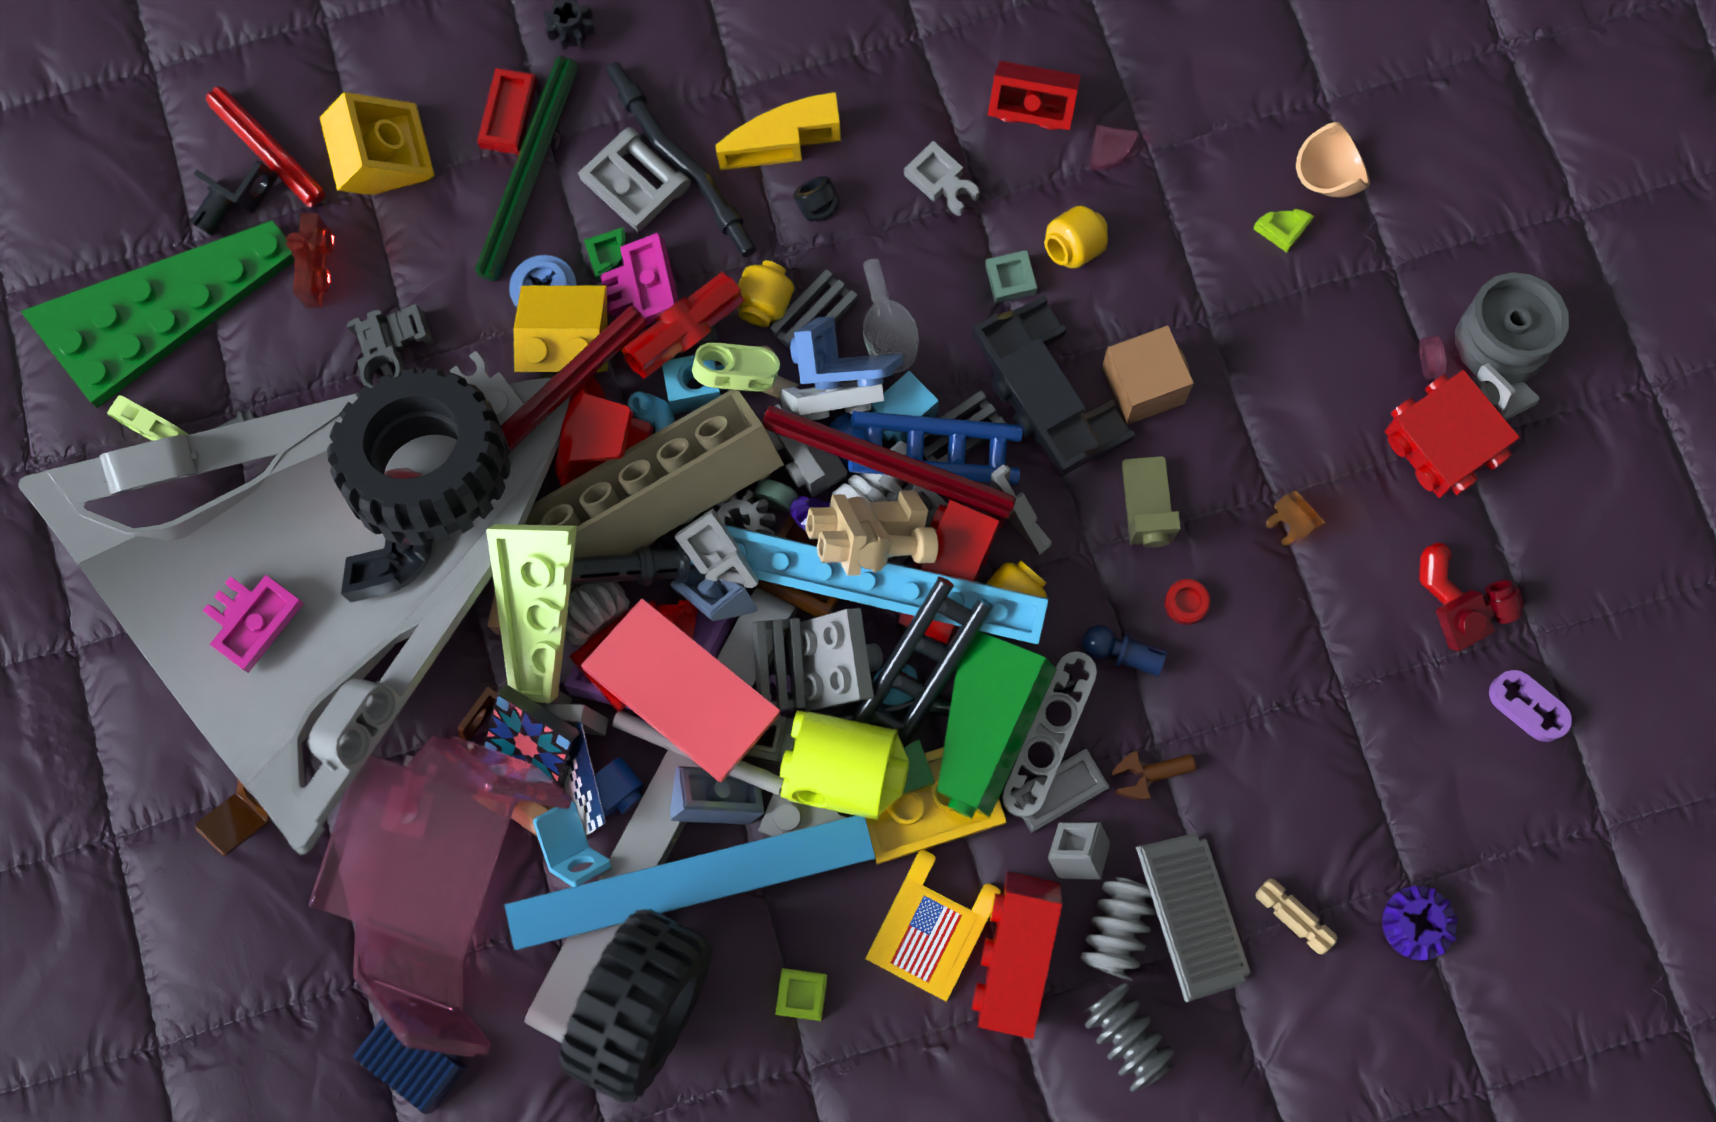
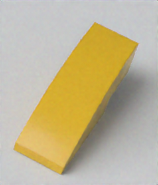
M836 92L811 96L781 105L735 129L716 144L720 170L802 161L800 146L841 141Z

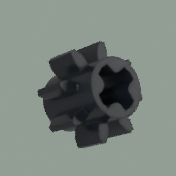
M554 0L551 12H543L545 22L548 25L545 31L549 41H554L558 38L563 50L575 46L583 48L585 47L584 41L587 38V34H595L593 22L590 21L593 18V14L589 5H584L580 8L577 0Z

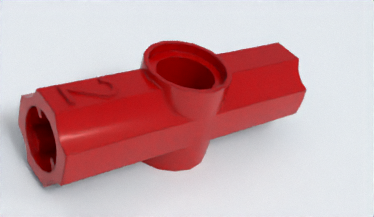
M722 271L688 298L686 296L681 298L655 319V324L628 342L621 349L625 361L634 372L645 379L680 352L682 354L712 331L710 327L738 308L745 301L742 297L741 289L732 278Z

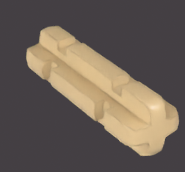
M1270 878L1266 880L1257 890L1256 898L1267 908H1274L1275 911L1273 913L1300 938L1306 937L1308 939L1307 944L1318 954H1325L1335 944L1337 935L1325 924L1320 926L1317 923L1319 919L1292 894L1287 896L1284 893L1286 889L1275 879Z

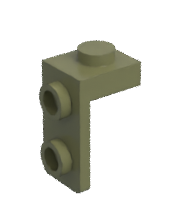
M1159 456L1123 460L1122 474L1130 545L1143 544L1147 548H1156L1174 542L1181 528L1179 511H1171L1166 459Z

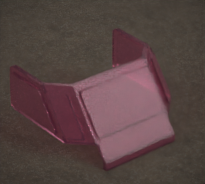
M433 735L412 758L407 767L370 754L345 791L308 906L356 922L353 978L404 1046L474 1057L475 1054H488L491 1043L463 1010V960L514 807L521 800L570 809L572 798L563 792L564 788L535 765L453 736L451 739Z

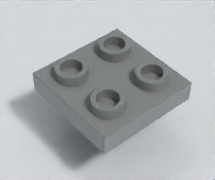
M861 608L845 609L800 622L805 712L819 711L874 698L870 672L878 671L881 668L883 654L877 644L866 645Z

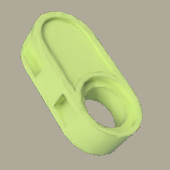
M706 343L696 350L692 373L694 378L704 386L760 392L773 387L778 375L780 362L778 357L766 348L725 343ZM715 360L720 362L725 368L722 370H712L706 367L703 362Z
M118 395L107 412L109 416L152 441L176 435H189L174 424L121 395Z

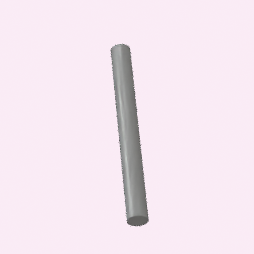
M623 711L617 712L612 727L691 759L645 720ZM742 760L729 774L776 795H779L782 790L784 778Z

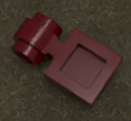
M1499 580L1485 588L1486 594L1484 597L1482 593L1470 590L1436 609L1435 611L1448 648L1460 652L1494 633L1492 617L1495 618L1497 623L1501 624L1519 619L1524 608L1519 588L1514 586L1510 580Z

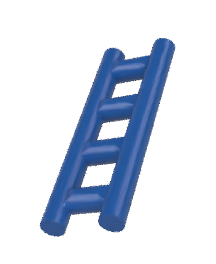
M853 411L851 416L852 428L865 429L866 441L882 446L883 431L907 433L906 456L975 482L990 483L991 474L1003 464L1006 466L1007 441L1020 442L1023 430L1018 424ZM925 434L949 436L947 462L923 460ZM966 438L990 439L989 465L965 464ZM848 462L849 472L884 474L855 462ZM1009 467L1011 469L1009 484L1017 485L1020 479V470L1016 467Z

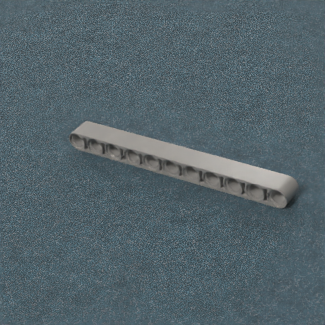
M758 587L751 595L758 610L739 617L717 660L756 691L752 622L794 619L798 610L796 606ZM783 628V637L785 638L787 628ZM772 629L766 630L768 668L774 659ZM670 750L667 751L609 859L611 868L602 872L598 881L665 864L687 823L671 821L670 817L675 770L678 766H701L692 759ZM625 923L567 937L528 1010L525 1024L562 1043L563 1036L567 1031L566 1026L569 1018L575 1010L577 999L584 989L593 967L597 965L601 958V953L606 945L611 942L617 929Z

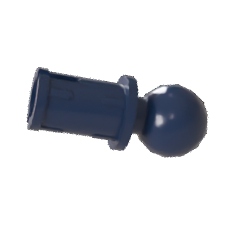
M1105 625L1089 627L1082 636V648L1091 658L1104 659L1111 655L1117 657L1116 667H1120V664L1159 677L1166 658V649L1130 638L1129 633L1125 634L1123 641L1116 639L1113 631Z

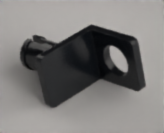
M258 160L234 194L196 169L193 175L207 183V189L210 192L189 222L213 237L215 230L232 205L234 207L240 205L254 214L276 181L278 173ZM263 175L260 187L251 193L254 182Z

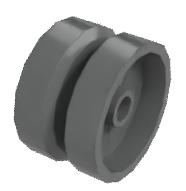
M1510 272L1498 275L1480 288L1472 303L1461 316L1455 328V347L1462 362L1475 375L1478 374L1482 365L1489 363L1511 385L1524 382L1538 373L1549 357L1562 344L1569 330V311L1562 296L1548 282L1531 274Z

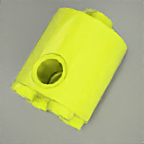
M809 711L796 712L791 736L795 738L793 751H785L781 765L780 777L784 778L781 798H786L791 802L878 820L884 810L903 796L909 760L897 735V730Z

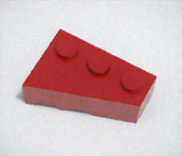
M950 499L947 506L940 504L930 527L936 530L938 539L936 560L934 563L914 562L913 568L976 582L982 567L985 566L989 558V550L998 529H1002L1006 518L1004 519L954 499ZM901 613L898 623L908 627L914 615ZM933 620L925 635L947 644L952 639L957 625Z
M1007 871L1003 894L995 893L990 921L997 922L994 939L986 938L981 959V966L988 967L985 984L977 982L971 1010L979 1012V1028L1029 1039L1034 1038L1062 907L1060 882Z

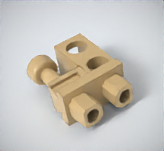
M900 490L898 501L869 502L864 497L858 496L847 499L845 494H832L830 507L809 508L806 532L810 539H818L817 554L821 563H841L847 576L860 575L861 566L864 569H872L874 573L881 571L887 564L889 557L911 555L916 563H934L938 553L936 531L933 527H925L928 509L916 490Z

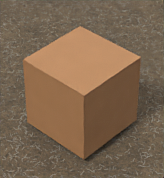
M1168 325L1108 347L1101 368L1126 425L1185 404L1194 384L1186 358L1182 350L1177 346Z

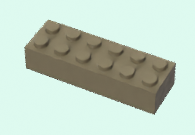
M731 389L625 450L623 458L608 460L534 502L525 525L577 526L574 558L631 554L635 549H639L640 546L653 544L658 537L677 526L691 522L698 514L715 504L729 500L736 492L753 482L767 478L774 470L784 464L756 414L739 390ZM579 585L570 586V591L575 589Z

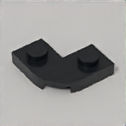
M404 538L402 543H395L385 539L383 549L346 557L341 595L351 603L394 593L406 587L425 568L431 555L433 538L427 539V544L410 545L407 538Z

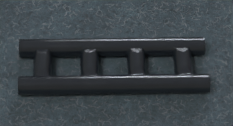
M938 576L873 683L874 698L863 700L851 719L856 722L897 730V735L903 749L910 743L993 609V605L980 597L971 609L950 599L947 596L954 585L941 576ZM937 613L961 625L948 647L925 635ZM914 650L938 662L926 683L902 672ZM892 687L915 698L903 720L880 709L881 704Z

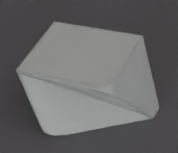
M1059 822L1048 857L1059 878L1101 879L1110 848V841L1102 824Z

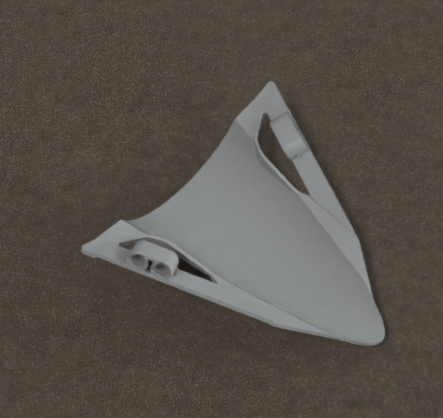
M552 378L531 379L510 383V385L525 404ZM356 394L191 435H176L101 454L98 458L24 476L19 481V488L79 565L127 634L242 785L257 799L284 834L292 848L299 854H305L313 847L324 830L322 825L493 575L487 529L495 524L525 525L559 446L561 426L567 411L569 398L510 451L508 455L511 463L510 476L507 479H503L506 489L499 500L493 499L491 501L494 509L486 518L477 517L472 522L474 525L472 529L465 533H462L461 530L450 534V540L437 543L435 538H433L431 555L425 568L406 587L394 593L351 603L341 595L346 557L383 549L385 546L383 534H374L365 528L362 521L357 519L333 480L330 473L331 465L327 458V448L330 443H333L329 437L335 422H342L339 413L348 402L353 404L358 399ZM427 435L411 440L394 453L386 466L385 472L391 469L409 468L422 475H426L437 469L448 459L455 448L457 440L444 435ZM276 455L267 469L253 480L173 521L161 525L131 528L84 508L87 502ZM267 575L304 604L251 671L247 673L209 645L223 626L202 610L209 604L216 607L222 614L226 606L214 598V596L220 590L231 599H234L238 593L232 591L225 584L230 576L252 592L263 577ZM408 639L380 681L375 683L363 680L396 643ZM310 735V750L323 764L308 786L305 787L302 743Z

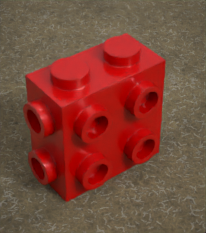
M1464 370L1451 379L1447 374L1437 378L1425 388L1428 395L1417 403L1412 398H1409L1391 412L1394 419L1385 430V433L1388 435L1389 445L1393 451L1400 457H1406L1415 468V475L1419 483L1426 490L1433 491L1439 499L1451 490L1456 495L1464 492L1479 480L1475 473L1484 466L1493 471L1513 455L1508 449L1520 438Z

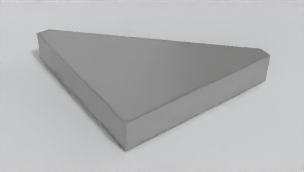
M1003 464L991 474L990 487L1013 495L1016 498L1015 506L1008 519L1040 556L1051 547L1052 542L1036 524L1037 516L1024 493L1021 492L1016 496L1009 485L1011 469Z

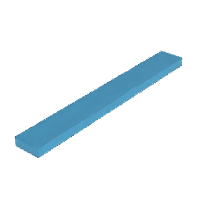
M853 816L504 905L514 950H520L625 923L626 919L637 910L651 909L661 914L873 860L875 855L865 817Z

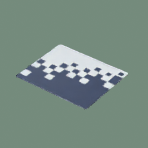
M579 722L574 728L578 729L581 733L566 776L564 788L567 800H571L576 804L585 835L587 836L603 825L605 818L582 723Z

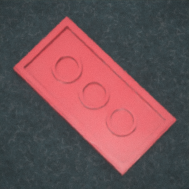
M643 599L633 607L581 665L586 673L720 783L724 781L780 716V710Z

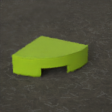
M1300 209L1272 211L1258 219L1253 229L1287 253L1310 225L1314 216Z

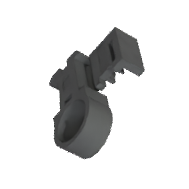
M417 304L387 315V317L381 311L374 310L367 313V320L362 321L357 317L350 320L347 324V328L358 337L364 356L357 360L360 369V379L364 386L367 385L369 388L374 387L372 379L379 367H381L384 376L391 374L392 378L402 375V370H407L400 353L396 350V348L399 350L403 349V343L408 345V341L414 339L417 342L423 340L428 346L434 344L425 314ZM412 317H414L418 333L415 332ZM388 363H394V364H395V366H396L395 375H393V372H392V370H391V368H390V366H389Z

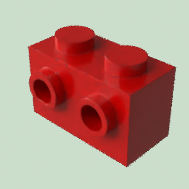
M999 60L994 75L987 116L998 117L1000 120L1012 123L1025 122L1036 124L1050 130H1070L1081 75Z

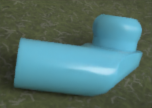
M640 391L630 396L628 407L633 410V415L639 420L650 423L655 427L656 432L675 422L674 413L668 402L652 394Z

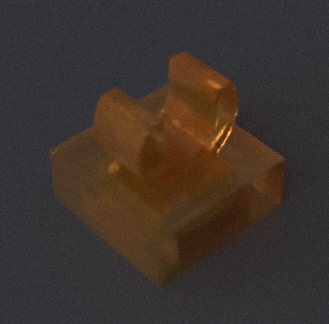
M1297 491L1290 492L1282 497L1274 505L1279 513L1272 515L1266 522V526L1269 529L1277 525L1279 521H1284L1289 525L1290 533L1281 541L1284 546L1295 542L1300 536L1306 538L1312 535L1325 524Z

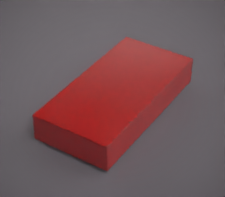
M495 68L477 140L480 148L519 155L538 82L535 74Z

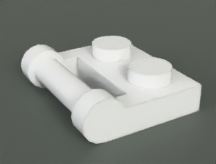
M857 380L842 382L840 387L826 390H818L815 387L802 390L791 387L780 390L782 409L796 413L799 416L803 415L804 418L809 420L827 418L830 416L829 410L845 408L847 413L868 411L871 409V403L884 401L882 384L858 386Z

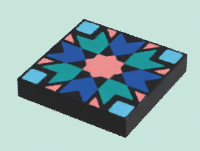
M506 684L496 695L482 750L496 759H500L555 796L564 786L581 732Z

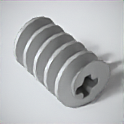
M1115 877L1118 881L1104 882L1102 886L1104 892L1110 895L1112 899H1100L1096 905L1107 917H1093L1091 922L1102 934L1088 935L1086 938V942L1096 952L1082 953L1080 959L1091 968L1132 980L1124 973V970L1139 968L1140 963L1129 955L1130 951L1145 950L1146 947L1135 938V934L1150 933L1151 930L1147 924L1140 920L1141 915H1155L1156 910L1145 902L1146 898L1152 897L1149 886L1129 879Z

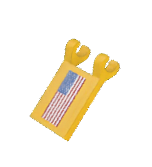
M920 850L865 959L947 1002L992 911L995 893L1000 894V890L986 883L972 910L923 885L935 863L936 857L925 850Z

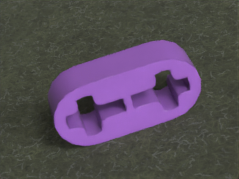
M1510 670L1502 673L1492 681L1489 687V697L1493 705L1531 737L1538 741L1550 742L1568 733L1572 725V716L1569 709L1529 675L1522 671ZM1513 682L1517 683L1520 687L1517 694L1527 704L1517 697L1511 701L1507 700L1504 696L1507 693V689L1503 684L1508 686ZM1533 708L1543 715L1550 711L1555 714L1553 723L1557 728L1543 729L1541 724L1544 719Z

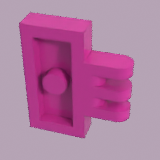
M659 233L621 246L624 266L601 275L602 285L608 287L607 301L610 303L607 305L610 316H620L629 306H634L646 317L647 325L655 323V319L679 301L665 239Z
M267 575L263 577L252 592L230 576L225 584L238 594L234 599H231L220 590L215 594L214 598L226 606L222 614L216 607L209 604L202 610L223 626L209 645L247 673L251 671L304 604Z

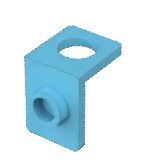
M567 800L534 818L533 824L549 872L570 886L577 887L611 868L608 858L589 847L576 804L573 801ZM581 863H593L589 868L583 871H570L573 867Z

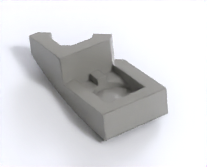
M714 509L676 533V540L699 572L706 574V580H725L744 584V587L754 588L758 585L759 581L751 566Z
M559 691L558 697L551 703L535 702L573 727L581 722L584 733L605 736L608 718L585 705L571 704L572 698Z

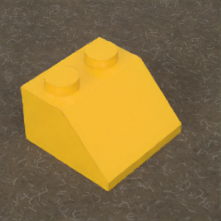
M343 92L320 117L337 191L376 195L427 181L434 176L416 103Z
M521 286L513 328L514 372H559L608 327L607 286ZM608 362L597 372L608 371Z

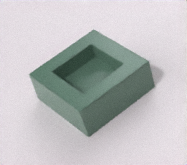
M1027 250L986 259L985 266L995 304L1036 295L1037 285Z

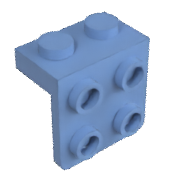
M834 316L814 319L795 331V337L791 340V357L793 362L798 364L800 383H815V388L818 390L837 388L841 386V381L857 380L858 386L879 385L884 383V377L893 375V371L904 363L903 354L839 358Z

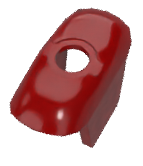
M591 376L569 398L567 411L561 426L559 447L555 461V471L560 487L608 460L623 458L625 450L653 434V426L646 421L633 418V410L631 408L606 400L603 388L594 376Z

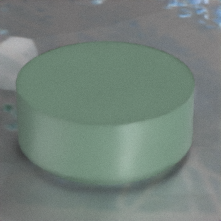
M770 479L758 481L753 492L754 498L757 501L766 499L769 507L784 512H789L793 500L798 498L796 491Z

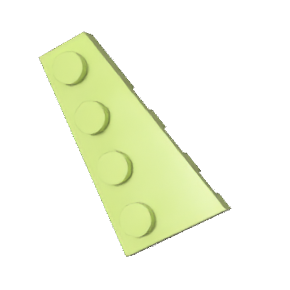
M495 524L487 529L508 686L534 702L551 703L559 694L577 526Z

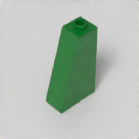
M978 631L957 665L937 788L939 793L950 800L947 806L949 809L971 819L975 812L990 818L1057 671L1046 657Z

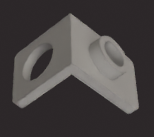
M1489 363L1480 367L1474 383L1505 420L1533 407L1539 401V396L1524 382L1511 385Z

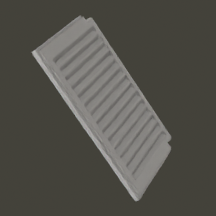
M1193 833L1136 847L1185 1002L1244 984V976L1250 974V969L1207 839L1199 840L1198 835Z

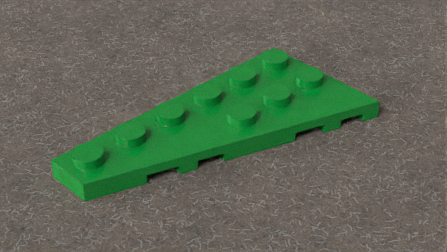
M271 220L22 310L21 313L89 402L98 408L301 256Z

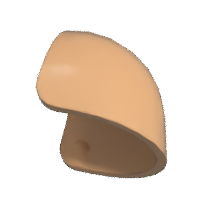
M1333 122L1318 129L1307 138L1300 148L1296 169L1299 179L1308 189L1329 197H1348L1370 186L1369 176L1363 159L1351 136L1340 122Z

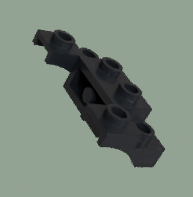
M1044 295L1020 308L995 314L973 326L972 337L994 370V379L991 380L996 394L1002 402L1009 400L1017 413L1014 415V420L1023 430V435L1026 438L1032 436L1037 446L1042 445L1063 477L1090 460L1096 458L1098 461L1134 440L1136 434L1133 430H1129L1119 415L1113 399L1084 414L1085 406L1046 348L1047 345L1065 336L1067 329L1064 324L1061 325L1048 306V300Z

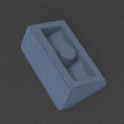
M694 564L690 567L688 582L679 583L675 579L670 584L675 591L712 621L746 615L758 610L746 589L739 583L719 579L717 581L706 580V574H701Z
M678 766L676 768L670 808L671 821L750 824L764 814L761 788L730 775L720 783L702 767Z

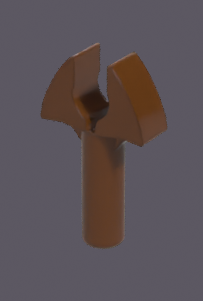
M1134 751L1115 767L1110 776L1120 775L1124 772L1142 775L1136 785L1117 789L1115 793L1136 801H1148L1151 798L1148 788L1152 782L1194 772L1197 768V763L1192 754H1187L1147 765L1139 761L1138 752Z

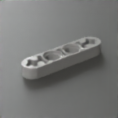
M1068 653L1057 664V671L1006 782L1002 795L1003 805L1009 813L1016 817H1030L1039 811L1043 805L1093 687L1097 674L1096 665L1092 658L1085 653ZM1075 662L1083 664L1082 672L1088 675L1087 680L1079 679L1071 693L1080 695L1079 702H1076L1067 694L1053 691L1055 685H1058L1062 690L1065 688L1069 674L1063 671L1064 666L1072 667ZM1056 701L1066 704L1071 712L1068 724L1060 727L1050 724L1045 714L1047 706ZM1041 742L1051 747L1054 757L1048 767L1038 768L1031 764L1028 759V750L1031 745ZM1022 766L1030 774L1044 776L1046 780L1043 785L1035 780L1031 787L1030 795L1036 798L1034 805L1026 804L1023 809H1018L1015 806L1016 798L1010 794L1012 789L1020 790L1025 783L1027 776L1018 775V771Z

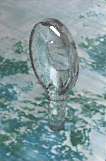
M870 259L863 263L871 293L870 299L874 304L867 312L863 323L865 345L870 356L903 354L904 363L894 370L893 373L903 372L911 367L917 358L919 351L918 329L909 311L902 304L890 300V293L887 291L879 260Z

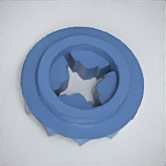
M539 255L525 260L516 268L510 280L509 292L514 305L517 307L521 286H534L532 280L543 285L552 281L550 286H576V279L570 266L563 260L550 255Z

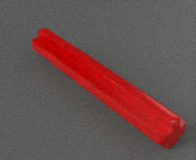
M217 86L213 91L207 93L206 101L216 114L269 168L278 173V177L308 207H315L324 199L325 192L322 187L224 87Z

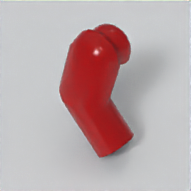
M1438 542L1423 550L1420 556L1419 580L1432 595L1445 605L1464 593L1448 579L1449 560L1452 555L1450 548L1444 543Z

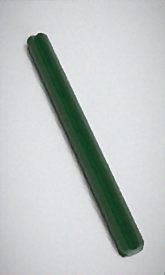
M559 56L553 64L475 267L477 276L484 280L495 282L500 276L578 71L576 62L571 58Z

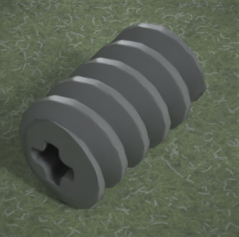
M1124 983L1107 993L1083 1012L1089 1010L1092 1012V1015L1085 1024L1087 1029L1099 1026L1103 1028L1096 1040L1097 1044L1113 1042L1114 1046L1107 1056L1109 1061L1122 1057L1125 1059L1123 1066L1118 1072L1120 1077L1133 1073L1137 1076L1129 1088L1131 1092H1136L1159 1079L1177 1063L1167 1064L1174 1053V1049L1171 1046L1156 1048L1163 1037L1160 1030L1145 1033L1152 1020L1150 1015L1134 1017L1141 1004L1138 999L1123 1001L1130 988L1128 984Z

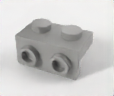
M779 404L775 406L777 408L782 409ZM766 430L776 451L782 450L789 461L785 467L798 488L804 485L812 497L847 477V470L838 456Z

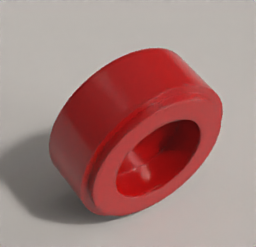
M1179 580L1170 587L1165 596V610L1168 616L1176 623L1182 625L1195 624L1203 619L1209 610V592L1203 584L1196 580Z

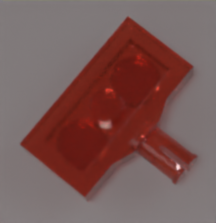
M301 213L299 233L289 234L286 237L288 242H285L295 259L293 293L305 308H322L323 293H328L330 287V276L326 268L327 254H332L333 233L317 213Z

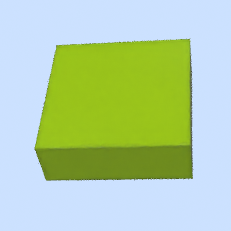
M782 968L775 1015L822 1021L828 975Z

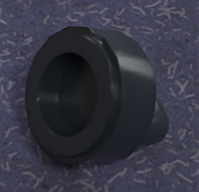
M819 176L806 181L795 190L793 195L799 210L808 221L819 222L834 214L839 206V197L831 179L826 176ZM828 203V205H827L825 208H823L822 210L812 211V210H816V209H818V208H820V207H822V206H824L825 204Z

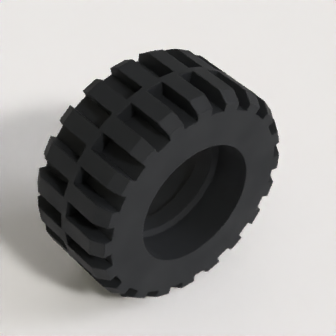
M414 368L402 370V375L392 378L391 374L378 378L379 384L372 388L366 385L357 392L356 396L358 399L353 404L348 402L339 413L342 422H335L329 437L333 443H330L327 448V458L331 465L330 473L335 484L356 518L362 521L365 528L374 534H383L386 540L395 543H402L404 538H407L410 545L427 544V539L435 538L437 543L450 540L451 533L458 530L465 533L474 527L472 522L477 517L486 518L494 509L491 501L493 499L499 500L506 489L503 479H507L510 476L511 463L508 458L510 454L508 442L491 403L486 400L484 393L476 385L468 384L465 378L455 373H449L445 377L442 370L426 368L425 373H418L417 369ZM427 435H444L457 440L455 448L448 459L437 469L426 475L410 479H398L384 475L386 466L394 453L411 440Z
M651 909L637 910L634 914H631L626 919L625 924L617 929L613 939L601 953V958L597 965L593 967L588 977L589 979L577 999L575 1010L569 1018L566 1026L567 1031L561 1043L562 1050L559 1053L560 1064L565 1073L621 1103L635 1102L637 1099H640L665 1065L666 1059L672 1053L697 1002L699 992L707 976L706 972L712 958L710 956L713 953V948L707 937Z

